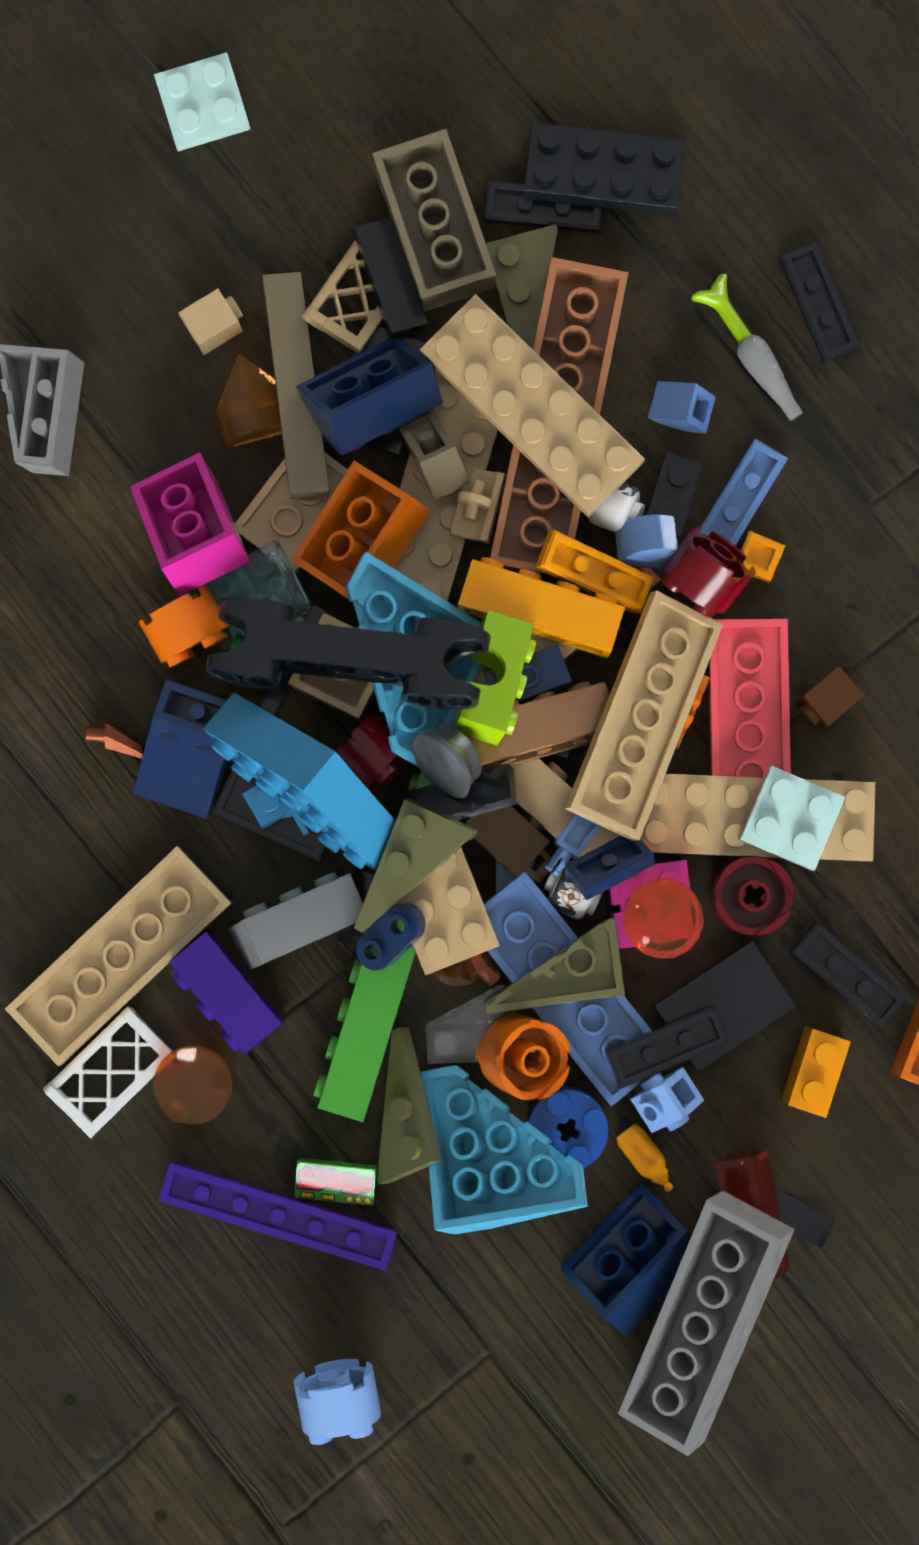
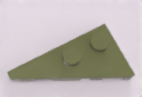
M556 224L486 243L496 272V290L506 324L532 349L534 347L550 263L557 238L558 228Z
M405 799L354 929L365 932L385 912L402 898L407 897L430 876V873L450 859V856L464 843L475 837L478 829L416 801Z
M615 918L605 919L484 1002L485 1013L491 1014L625 995Z
M398 1027L391 1032L377 1175L378 1184L392 1183L442 1161L409 1027Z

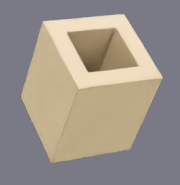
M218 288L179 312L184 325L203 355L242 332L238 321L239 318L243 317L241 310L232 296L225 299Z

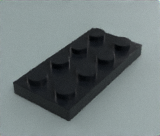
M533 122L524 198L676 216L679 204L685 140Z

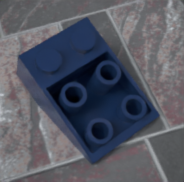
M166 680L152 718L133 794L208 819L228 760L220 756L211 747L214 740L203 728L227 700Z

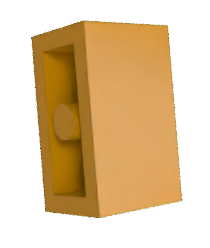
M805 1026L781 1101L789 1106L827 1118L851 1041Z

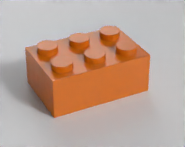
M353 461L291 558V561L348 598L345 586L363 553L368 552L390 567L395 568L431 510L406 492L358 462Z

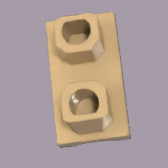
M468 466L466 473L470 483L463 486L458 494V505L450 534L455 537L490 544L507 476L505 473L485 471Z

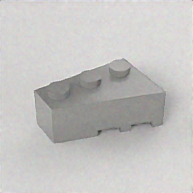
M0 344V365L3 379L0 380L2 391L6 393L9 411L7 420L15 463L32 473L69 476L84 362L69 350Z
M336 872L323 876L314 881L317 888L306 893L302 892L301 887L278 896L281 903L267 909L265 902L243 911L246 919L238 922L228 930L246 971H250L355 924L363 902L350 873L338 878Z

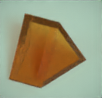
M238 354L216 408L226 448L282 434L275 379Z

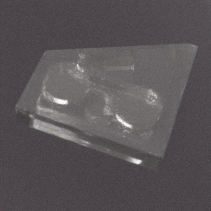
M496 985L481 995L426 1023L427 1064L479 1062L476 1058V1049L481 1043L484 1034L495 1021L504 1017V1012L486 1014L484 1002L502 991L504 985Z

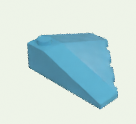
M368 552L363 553L345 586L349 602L353 601L360 626L357 629L414 635L416 620L424 617L450 619L477 627L481 623ZM471 655L463 656L452 664L449 674L467 683L469 681L474 682L483 664L471 661ZM372 682L380 712L384 711L390 736L387 738L391 752L417 766L412 745L416 736L424 730H435V726L441 722L451 726L457 709L440 710L413 706L401 699L403 686Z
M453 1065L420 1072L442 1156V1161L429 1166L434 1229L436 1231L450 1234L467 1233L588 1207L584 1171L581 1163L570 1155L565 1157L550 1145L551 1139L531 1123L520 1121L509 1112L510 1107L486 1088L482 1090L469 1080L470 1075L461 1067Z

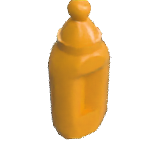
M634 1123L616 1137L619 1148L641 1176L663 1186L666 1192H670L673 1189V1184L668 1182L669 1175L664 1155L641 1126Z

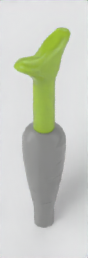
M727 274L719 275L710 290L696 292L692 295V301L708 305L719 313L738 342L737 354L741 363L758 384L782 408L790 421L794 420L803 411L795 401L774 354L763 338L758 335H751L729 301Z

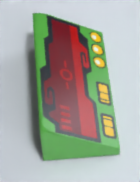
M299 1158L296 1168L295 1198L373 1206L377 1165Z

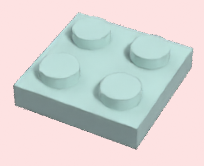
M227 52L154 74L178 151L251 130Z
M769 766L739 840L811 871H815L845 797L779 768Z

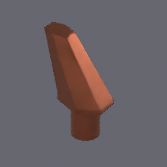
M108 720L105 723V727L87 726L86 741L105 742V749L142 759L145 749L144 744L112 721Z
M487 952L464 960L469 976L472 978L478 974L489 986H492L501 976L488 963L490 955Z

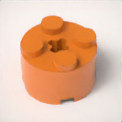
M208 585L198 588L201 593L199 597L196 593L191 596L187 593L149 614L153 622H150L149 619H141L138 622L161 664L167 662L169 667L177 666L195 656L192 648L202 643L205 649L229 637L226 629L230 625L218 618L220 606Z
M512 1012L498 1019L488 1028L476 1049V1058L480 1063L483 1075L495 1088L522 1100H541L556 1093L566 1081L570 1066L567 1065L570 1046L565 1035L554 1025L525 1014Z

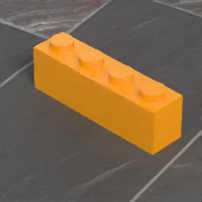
M482 557L481 561L472 559L457 608L479 619H483L488 610L534 624L531 634L533 636L600 657H609L625 609L624 606L617 605L618 600L602 593H595L594 597L579 593L580 588L564 581H557L556 585L541 581L542 576L530 570L520 569L519 573L503 569L504 564L495 559Z

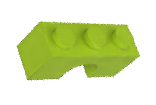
M488 610L479 627L487 631L491 636L489 650L484 653L471 655L470 660L487 666L493 672L496 684L481 685L472 681L468 682L478 687L481 693L476 707L456 710L453 727L465 736L497 746L505 734H512L518 717V712L512 710L515 698H521L527 682V676L522 675L524 662L530 663L536 646V641L530 639L534 624Z

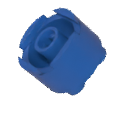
M562 1086L550 1097L541 1100L536 1099L528 1113L527 1122L551 1139L550 1145L565 1157L570 1155L581 1163L583 1169L592 1164L605 1148L608 1138L606 1116L595 1098L580 1088ZM569 1119H573L576 1132L574 1134L568 1133L566 1137L561 1136V1130L557 1126L559 1122L566 1124Z

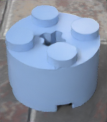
M358 1359L333 1360L314 1366L316 1374L305 1378V1373L302 1372L294 1379L302 1430L309 1436L311 1444H325L334 1437L349 1435L354 1439L364 1438L373 1433L372 1425L381 1417V1408L374 1370L370 1362H366L365 1367H360Z

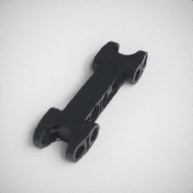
M255 598L230 599L223 601L220 605L218 618L226 624L246 631L245 639L238 648L230 652H220L208 657L206 671L220 680L244 687L276 689L279 687L282 672L403 686L401 699L410 705L440 710L470 709L476 707L479 703L481 690L473 684L452 677L449 671L457 659L463 656L484 653L489 650L491 636L480 627L450 619L424 617L416 620L414 635L293 622L295 609L288 604L273 600Z

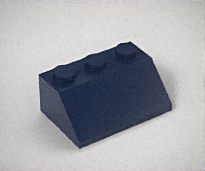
M398 336L392 337L296 386L298 394L324 439L341 455L355 452L362 448L365 443L381 435L390 434L398 426L414 418L425 416L431 409L443 404L432 363Z
M641 1183L560 1269L601 1317L627 1336L669 1292L693 1232Z

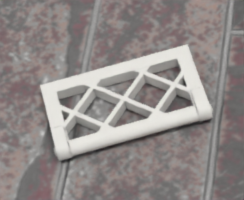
M127 1006L43 1088V1091L91 1139L176 1053L145 1023L133 1008ZM126 1022L135 1030V1042H112L113 1035ZM140 1036H141L146 1042H140ZM101 1046H107V1069H84V1063ZM112 1046H135V1069H112ZM140 1046H150L160 1055L147 1069H140ZM73 1074H79V1097H68L60 1089ZM84 1074H107V1097H84ZM112 1074H135V1080L118 1097H112ZM84 1102H106V1109L92 1121L84 1113Z

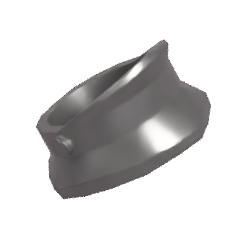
M441 722L435 726V730H424L416 736L412 743L417 766L435 787L455 798H464L468 795L471 784L481 774V760L472 743L462 732L453 726Z

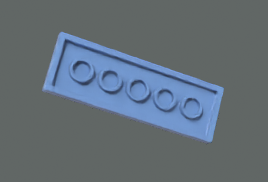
M525 871L484 902L500 944L499 947L487 952L512 983L578 938ZM624 995L532 1008L542 1021L554 1025L565 1035L570 1046V1053L568 1052V1054L611 1107L643 1081H638L622 1089L619 1088L604 1052L606 1049L651 1031Z

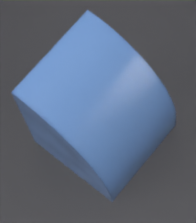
M657 381L648 418L674 429L706 434L716 397L696 383Z
M645 515L626 521L622 528L615 532L618 560L628 565L661 570L666 561L678 550L674 516Z

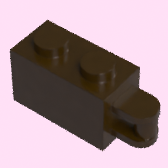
M512 805L458 820L478 829L473 839L515 876L519 877L525 871L539 884L549 873L545 865L548 864L552 857L543 849L550 841L540 833L544 826L530 813L526 812L522 816ZM539 855L541 858L530 868L531 862Z

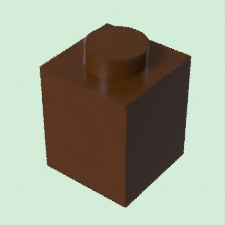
M838 666L799 697L797 701L802 705L799 711L805 720L813 727L818 724L821 729L830 726L865 695L841 667Z

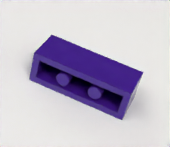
M211 931L205 932L169 962L175 969L171 972L174 980L185 991L191 988L200 999L196 1003L198 1009L209 1021H212L214 1018L224 1029L221 1033L222 1038L234 1052L241 1049L246 1054L285 1022Z

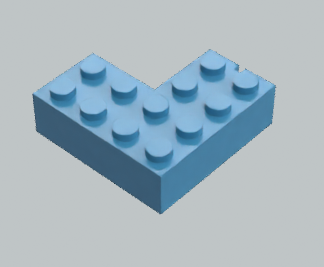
M233 693L203 728L214 740L211 747L228 761L232 759L234 764L231 768L244 780L250 782L252 778H255V783L268 795L274 797L279 793L281 795L280 799L288 807L297 813L301 811L303 813L299 817L301 822L315 833L320 832L321 835L318 837V840L334 853L341 849L345 851L343 853L344 857L359 869L367 865L376 871L396 822L334 750L238 694Z

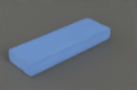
M755 438L702 524V529L699 533L708 536L711 531H714L736 545L788 458Z

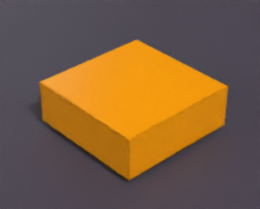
M749 531L741 548V551L747 557L743 564L748 570L753 565L756 571L754 577L769 583L772 580L786 545Z

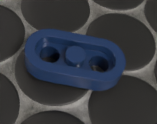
M402 903L391 907L358 940L356 952L362 965L374 971L393 965L423 935L426 923L422 911L411 903ZM398 919L402 920L404 923L403 932L400 931L397 927ZM372 944L376 946L378 950L377 957H375L371 952Z

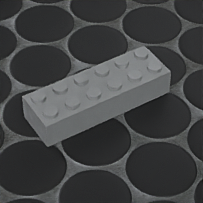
M724 1191L706 1200L618 1415L687 1456L705 1442L795 1229Z

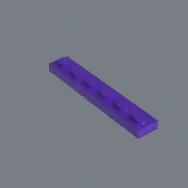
M171 1161L158 1200L384 1271L387 1269L398 1230L175 1161Z

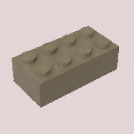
M447 129L372 153L374 171L423 311L425 312L495 289L496 272Z

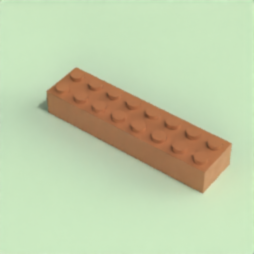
M552 257L533 350L600 415L629 272ZM514 445L490 558L503 563V569L519 573L520 569H525L540 574L542 581L552 583L563 581L535 568L548 531L556 530L575 539L581 510Z

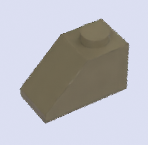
M433 409L425 416L414 418L398 426L421 477L434 499L450 495L460 487L470 483L456 445Z

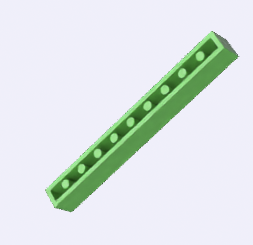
M422 771L421 774L413 772L407 792L432 785L433 783ZM398 919L397 927L400 931L403 932L404 923L402 920ZM372 944L371 952L375 957H377L378 950L376 946ZM414 945L393 965L382 970H370L363 966L360 961L355 960L349 978V983L355 984L351 1000L343 999L337 1021L344 1022L339 1037H331L325 1057L332 1060L328 1075L320 1074L314 1092V1097L320 1098L318 1109L360 1122L364 1121L416 954Z

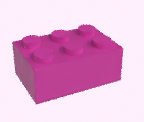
M200 452L130 486L161 570L179 596L251 562L218 482Z

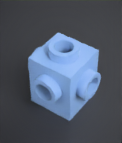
M683 1067L664 1076L659 1072L644 1079L640 1083L643 1089L630 1099L651 1133L666 1126L669 1131L679 1128L690 1119L688 1114L704 1101Z

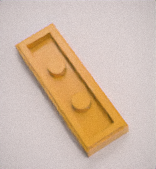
M556 530L548 531L535 568L565 582L574 584L593 595L595 593H602L612 596L618 600L617 605L624 606L625 610L634 614L642 613L655 578Z

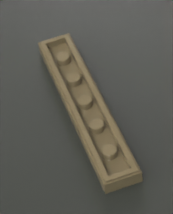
M301 272L262 275L289 497L294 499L329 495V484L322 433L296 388L297 385L314 377L308 323L302 318L306 307Z

